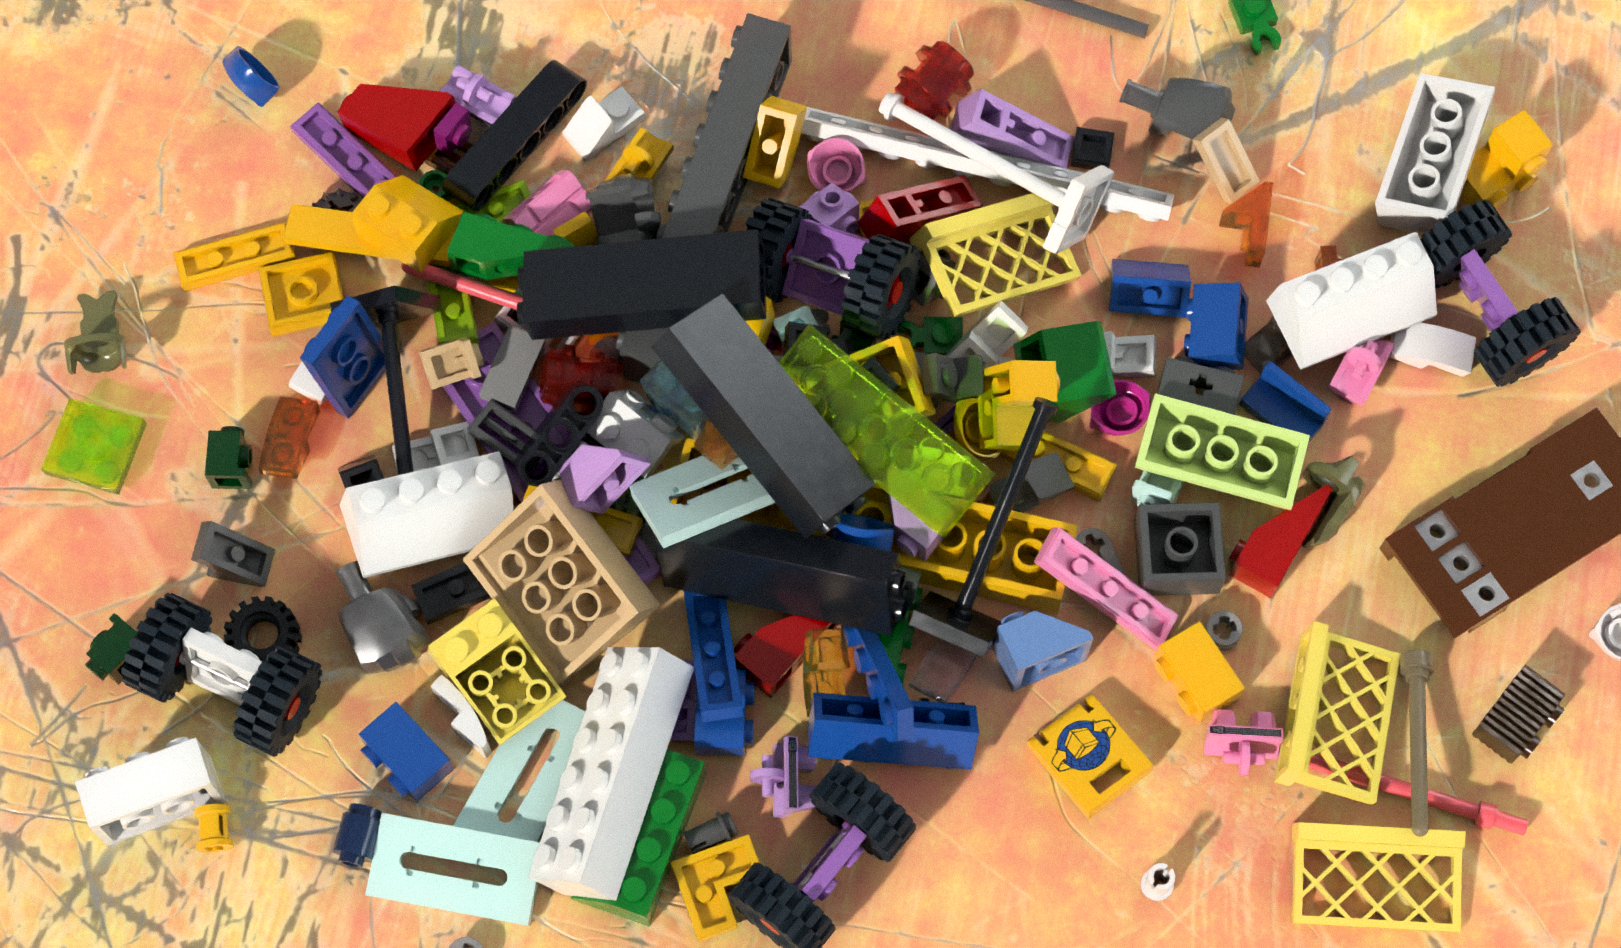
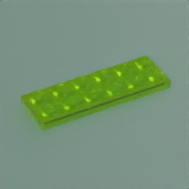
M811 324L807 325L780 360L779 364L872 480L941 537L945 538L996 474Z

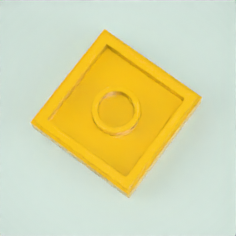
M334 251L258 268L268 326L272 337L325 325L331 313L330 303L344 299L337 258Z

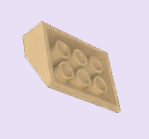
M562 479L540 484L463 558V561L492 599L495 598L558 685H562L605 652L607 647L613 646L634 630L660 606V603L593 515L587 510L572 507Z

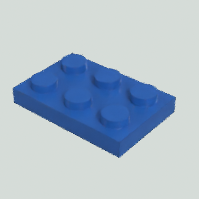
M348 295L339 306L332 310L326 324L316 337L309 340L303 354L300 356L301 361L336 412L348 419L386 370L381 335L361 303Z

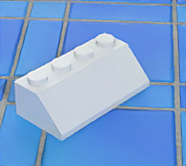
M1424 73L1419 74L1375 201L1379 226L1418 233L1434 228V224L1440 220H1445L1449 214L1456 210L1495 94V87Z
M1414 232L1284 282L1276 288L1266 302L1300 370L1350 351L1353 347L1365 345L1367 341H1375L1435 317L1437 315L1434 266L1418 234Z
M500 451L347 487L339 504L363 578L470 552L514 510L512 487Z

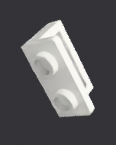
M630 389L609 392L604 400L601 414L587 433L606 448L619 449L648 457L651 465L641 474L642 477L648 478L653 475L671 446L680 444L684 436L676 430L677 424L671 418L661 413L655 414L646 407L647 401L637 392Z

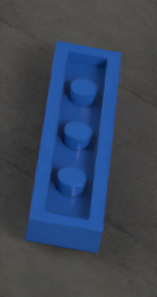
M684 591L702 723L744 717L726 600Z
M841 625L844 644L847 648L852 647L854 651V662L857 671L866 675V684L870 698L872 700L877 699L879 702L880 716L884 726L891 727L897 741L914 738V707L877 633Z

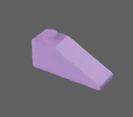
M983 89L974 92L957 103L950 130L987 150L1066 169L1075 138Z

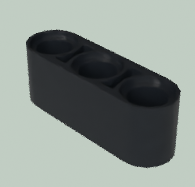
M577 382L565 390L515 459L517 474L525 483L538 487L540 484L548 483L552 480L603 410L604 401L597 389L587 383ZM581 392H590L593 398L591 407L584 412L575 411L573 406L575 396ZM558 424L567 425L569 430L567 439L560 444L551 443L549 439L550 430ZM535 456L542 457L545 461L543 472L537 476L527 475L525 472L526 462Z

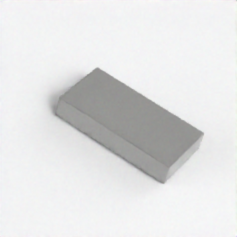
M509 325L480 389V398L486 401L492 399L499 405L517 412L547 344L546 339L532 340L527 331Z

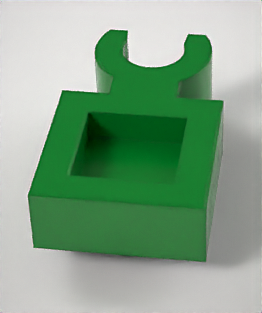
M1229 0L1228 4L1240 34L1252 33L1250 43L1252 52L1256 56L1261 54L1262 43L1260 40L1263 39L1270 41L1273 49L1278 50L1281 36L1272 27L1276 25L1278 17L1271 0Z
M924 317L923 327H917L910 321H904L902 326L898 325L897 333L910 335L913 351L916 348H923V353H938L945 356L963 337V317Z

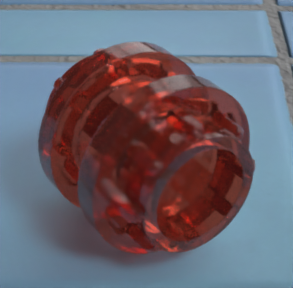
M937 41L932 47L922 45L917 50L916 56L921 63L915 70L908 66H903L897 73L900 83L895 87V94L899 93L904 96L905 105L932 120L938 115L942 118L948 117L953 111L948 99L954 93L965 97L972 90L968 81L974 75V69L971 64L955 48L944 41Z
M564 343L561 350L551 349L545 354L540 377L539 397L543 403L553 404L554 406L570 385L583 382L597 389L604 401L609 392H614L617 389L618 363L615 358L605 357L604 350L592 348L589 358L577 357L575 345ZM581 392L575 396L573 403L581 404L582 412L591 407L593 398L590 392Z

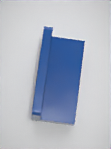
M1112 259V281L1109 298L1110 312L1187 318V302L1191 287L1188 265Z
M1271 361L1264 366L1260 378L1245 393L1238 404L1260 422L1310 435L1309 442L1324 426L1331 412V408Z

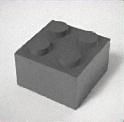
M1220 503L1139 505L1134 518L1138 585L1152 596L1219 594L1226 580Z

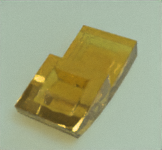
M844 628L818 629L806 632L803 655V689L807 717L810 716L813 692L846 695L841 671L851 668Z

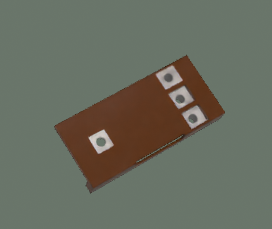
M1596 407L1530 448L1524 457L1456 499L1451 497L1388 536L1379 549L1388 561L1393 556L1396 557L1454 638L1459 637L1466 631L1471 633L1504 612L1512 602L1621 534V438ZM1588 475L1595 477L1598 482L1597 487L1590 488L1586 486L1584 477ZM1430 531L1437 532L1440 538H1434ZM1453 563L1461 564L1464 571L1457 570ZM1479 595L1484 596L1487 599V601L1481 599Z

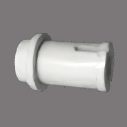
M1155 864L1144 873L1141 879L1142 892L1153 901L1165 900L1173 891L1175 873L1172 868L1169 872L1166 870L1167 864ZM1154 878L1160 879L1164 884H1158L1155 887L1153 885L1155 882Z

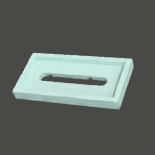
M730 445L630 485L632 498L663 548L776 503L753 474L747 476V479L744 481L739 479L687 500L685 505L671 503V500L748 469Z
M562 700L502 745H499L453 826L540 842L546 826L547 815L552 809L560 786L561 775L566 769L573 748V740L579 731L585 711ZM549 729H556L560 733L559 739L520 805L516 816L507 823L500 821L499 813L544 734Z
M382 813L365 895L530 926L538 882L528 878L533 864V855L540 842ZM412 852L502 869L507 873V881L505 884L498 886L407 869L402 865L401 858L405 853Z

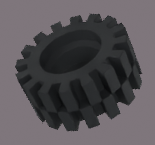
M258 596L251 597V604L247 605L245 601H242L238 604L241 608L238 612L233 609L230 612L231 622L225 621L224 629L227 635H224V642L239 651L241 649L251 651L258 656L260 661L266 662L267 655L271 651L274 652L278 646H284L296 653L300 650L297 645L298 642L302 643V635L299 632L300 626L290 608L288 609L280 600L275 602L272 597L265 596V600L261 601ZM259 622L273 623L278 629L275 643L266 649H256L248 643L250 629Z

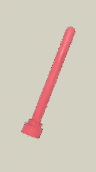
M404 263L401 264L402 270L407 274L517 310L518 302H523L522 295L429 264L421 273Z

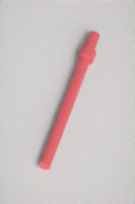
M1320 754L1310 759V769L1329 775L1333 773ZM1336 760L1341 768L1349 764ZM1356 766L1345 772L1349 781L1364 786L1368 785V778L1360 767ZM1381 774L1380 791L1411 800V783ZM1428 789V806L1474 820V825L1491 829L1494 826L1523 836L1526 833L1529 820L1498 811V806L1483 801L1476 804Z

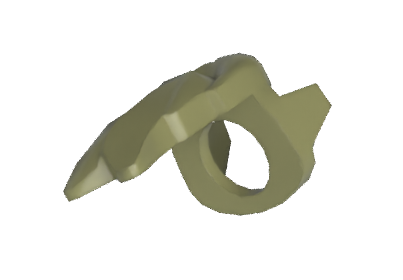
M115 290L107 291L98 299L85 293L77 296V300L83 310V320L80 322L81 335L71 337L64 342L67 369L71 375L76 374L77 361L86 371L92 373L113 371L120 366L121 361L123 369L127 368L125 338L119 334V322L115 317V306L118 298Z
M1353 456L1335 463L1312 462L1303 471V478L1315 488L1319 489L1324 485L1333 488L1324 512L1318 519L1313 531L1302 544L1304 548L1328 542L1337 534L1346 517L1355 508L1354 503L1360 497L1365 485L1359 476L1353 478L1359 461Z

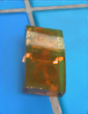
M280 396L263 444L259 463L260 475L298 478L310 452L307 439L320 413L318 401Z

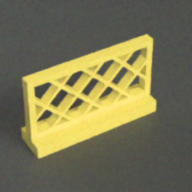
M1031 193L927 223L910 238L911 244L918 247L917 250L923 251L952 318L994 306L1000 300L1004 303L1072 282L1082 276L1070 248L1054 254L1043 248L1044 239L1031 233L1034 222L1043 220L1049 233L1056 218L1051 207L1054 204ZM1007 230L1020 237L1017 250L1000 242L1003 231ZM972 240H977L990 247L985 260L968 251ZM1027 242L1043 250L1040 263L1023 255ZM945 249L958 256L954 269L942 263L937 251ZM996 251L1013 260L1009 273L992 264ZM1050 255L1061 260L1066 273L1058 274L1046 267ZM965 260L982 269L977 282L960 273ZM1019 264L1036 272L1033 283L1028 284L1015 277ZM988 273L1005 282L1002 293H996L984 286ZM956 283L974 291L969 303L960 304L954 291Z
M1313 621L1300 635L1283 729V742L1280 746L1274 782L1289 787L1296 782L1373 805L1377 802L1400 653L1328 632L1329 625ZM1330 645L1343 649L1351 663L1337 669L1328 656ZM1370 658L1387 662L1385 677L1378 681H1375L1363 663ZM1354 667L1367 685V687L1356 693L1352 692L1341 675ZM1325 670H1327V672L1329 673V675H1327L1326 677H1324ZM1331 680L1335 682L1345 697L1344 700L1333 706L1329 704L1322 693L1323 685ZM1382 684H1384L1383 691H1382V689L1379 687V686H1381ZM1370 691L1380 704L1379 713L1371 718L1358 701L1359 697ZM1347 704L1351 706L1361 721V724L1348 731L1335 713L1336 710ZM1319 706H1320L1321 709L1323 710V712H1321V713L1318 714ZM1324 717L1328 718L1339 735L1327 743H1324L1315 729L1316 722ZM1378 720V724H1377V728H1376V726L1374 725V722H1376V721ZM1363 728L1367 730L1374 741L1373 750L1363 755L1351 735ZM1341 741L1344 742L1355 761L1343 768L1340 767L1328 749ZM1314 744L1317 749L1312 751V745ZM1318 754H1321L1333 772L1325 778L1308 773L1310 759ZM1372 757V761H1371V765H1370L1367 760ZM1359 765L1368 778L1367 791L1353 787L1345 772Z
M1306 822L1292 824V841H1294L1292 924L1460 933L1462 848H1465L1466 831L1428 829V833L1425 836L1418 837L1413 834L1412 828ZM1304 849L1320 850L1331 862L1316 878L1304 867ZM1329 850L1344 852L1338 858H1335ZM1351 852H1361L1373 864L1357 881L1340 863ZM1371 853L1386 854L1377 860ZM1393 854H1403L1415 867L1400 882H1397L1382 866ZM1412 855H1425L1426 857L1419 863ZM1435 856L1451 857V875L1439 885L1424 869V866ZM1335 867L1352 884L1336 900L1319 883ZM1376 870L1393 886L1378 902L1361 886ZM1418 872L1435 889L1419 905L1402 888ZM1303 875H1304V876L1309 880V882H1310V884H1308L1304 889H1303ZM1451 883V893L1449 896L1444 889ZM1314 887L1331 904L1319 916L1302 915L1303 897ZM1355 889L1372 906L1361 918H1351L1339 905ZM1396 892L1413 908L1402 921L1392 920L1381 908ZM1438 894L1450 905V923H1435L1423 910ZM1335 909L1342 917L1326 916ZM1377 912L1384 920L1368 918ZM1417 914H1419L1425 922H1415L1411 920Z

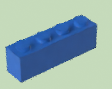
M813 692L807 727L808 757L971 770L979 736L977 709L975 705L910 700L914 707V738L897 741L891 727H885L881 720L877 699L872 700L870 697Z

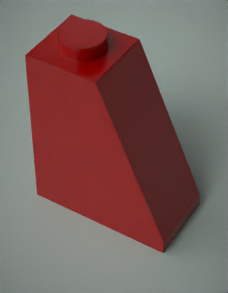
M359 84L354 92L343 100L337 113L344 127L355 137L416 172L436 148L433 129L456 101L454 96L448 92Z

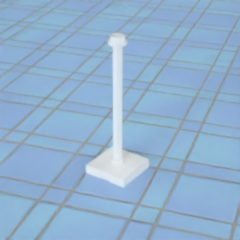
M889 92L886 94L879 107V112L884 115L886 120L893 121L897 117L1058 206L1057 216L1043 244V248L1054 254L1086 238L1115 173L1111 169L1100 165L1073 178L1065 193L905 105L904 96L899 93L893 94Z

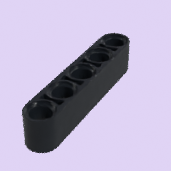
M557 60L550 61L450 170L442 186L443 192L473 212L482 209L576 105L586 89L587 80Z

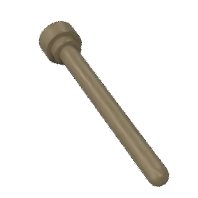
M1409 650L1400 655V673L1405 676V681L1409 683L1411 828L1414 835L1423 837L1428 833L1429 829L1425 683L1429 681V676L1433 674V655L1424 650Z

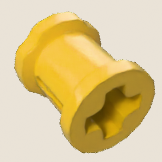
M208 804L194 808V817L199 820L200 841L196 843L197 851L214 853L234 848L233 840L229 839L227 817L231 814V805Z

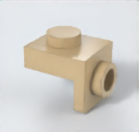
M464 336L419 351L432 390L467 378L475 379L481 377L479 367L484 366V361L477 343L471 344L470 339Z

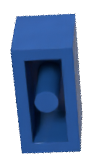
M1240 282L1194 284L1193 298H1189L1187 302V316L1191 322L1190 334H1186L1184 338L1185 356L1194 360L1197 365L1210 368L1223 366L1232 370L1244 369L1249 298Z
M394 702L359 733L360 738L365 744L360 751L375 768L381 764L386 767L392 774L387 778L388 782L402 797L409 793L418 802L454 770L450 759L397 702Z

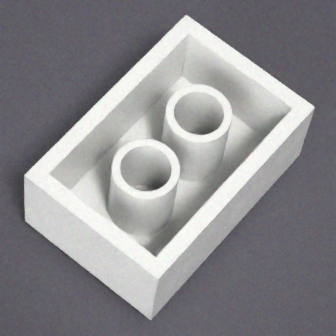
M189 737L174 739L165 745V749L152 754L149 752L133 754L126 758V763L111 769L107 766L95 768L85 774L86 778L75 782L88 826L107 846L194 814V808L226 803L213 760L196 737L192 739Z

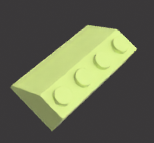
M1155 393L1135 468L1291 510L1310 435Z

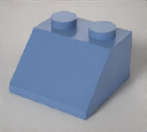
M1018 611L1000 621L1002 625L997 627L993 651L1012 692L1085 662L1093 637L1088 630L1038 611H1033L1024 615L1023 611Z

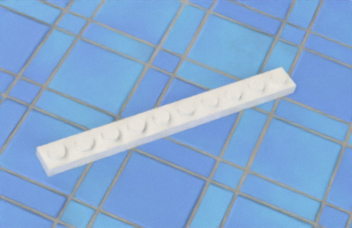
M807 107L801 133L805 134V137L809 140L823 142L831 138H841L850 141L859 151L864 150V148L877 151L880 156L887 159L897 160L903 157L915 160L917 165L924 168H937V166L952 169V172L959 176L973 177L978 175L989 178L990 182L1000 186L1016 184L931 136ZM990 151L1065 193L1071 180L1083 174V172ZM1111 179L1100 205L1102 209L1113 213H1121L1123 210L1137 213L1141 219L1146 221L1158 222L1160 219L1168 221L1174 194Z

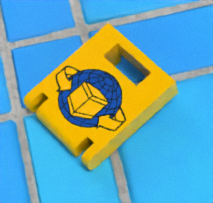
M1092 694L1084 699L1086 706L1090 710L1089 713L1078 703L1040 731V736L1047 743L1043 746L1034 736L1027 741L1031 752L1087 819L1091 818L1151 773L1153 769V764ZM1121 761V769L1126 775L1099 794L1091 783Z

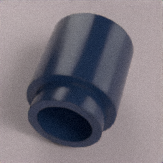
M356 803L349 805L348 812H344L332 850L333 853L339 855L338 862L356 868H362L364 862H372L382 814L380 810Z

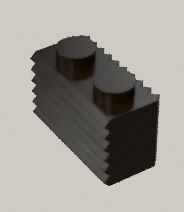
M1525 664L1473 731L1472 735L1478 738L1481 743L1486 744L1495 753H1498L1501 758L1506 759L1508 763L1512 764L1520 755L1527 759L1541 742L1536 733L1544 724L1551 728L1564 711V708L1559 703L1566 694Z

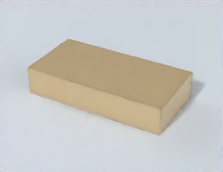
M1221 117L1192 139L1224 202L1233 204L1260 183L1229 119Z

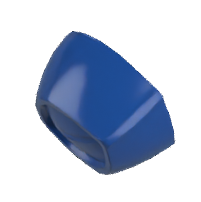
M237 46L223 59L222 63L229 78L258 106L263 107L278 92L280 86L274 76L244 48Z
M839 514L842 521L831 530L830 539L891 551L894 527L891 524L862 515L852 514L849 516L848 514Z

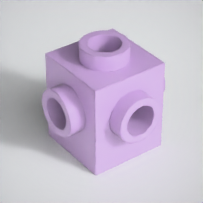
M830 183L820 192H814L800 206V208L809 211V214L813 217L812 220L851 234H855L859 228L857 222L859 221L860 203L850 192L843 191L834 183Z

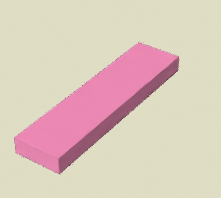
M1060 527L1051 529L1034 560V563L1154 650H1157L1159 645L1167 640L1179 617L1177 613Z

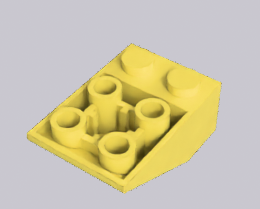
M495 598L428 645L430 656L447 679L462 693L479 720L499 745H502L567 697Z

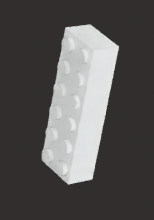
M607 647L605 656L600 662V670L593 691L587 700L584 717L579 731L574 737L573 748L566 769L561 775L560 786L552 809L547 815L546 826L540 844L533 855V864L528 878L563 895L617 900L694 670L692 665L660 647Z

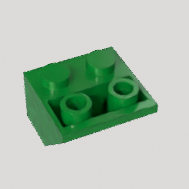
M1092 321L1040 330L1013 345L1016 360L1056 361V372L1060 378V389L1057 394V402H1054L1058 405V409L1055 415H1050L1048 420L1050 422L1061 423L1117 395L1102 322Z

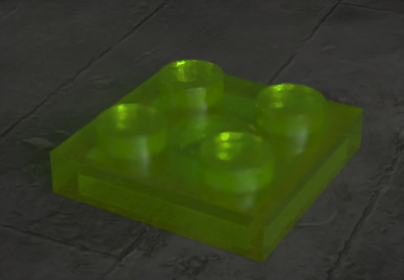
M69 398L41 470L45 475L119 495L147 423L144 418Z

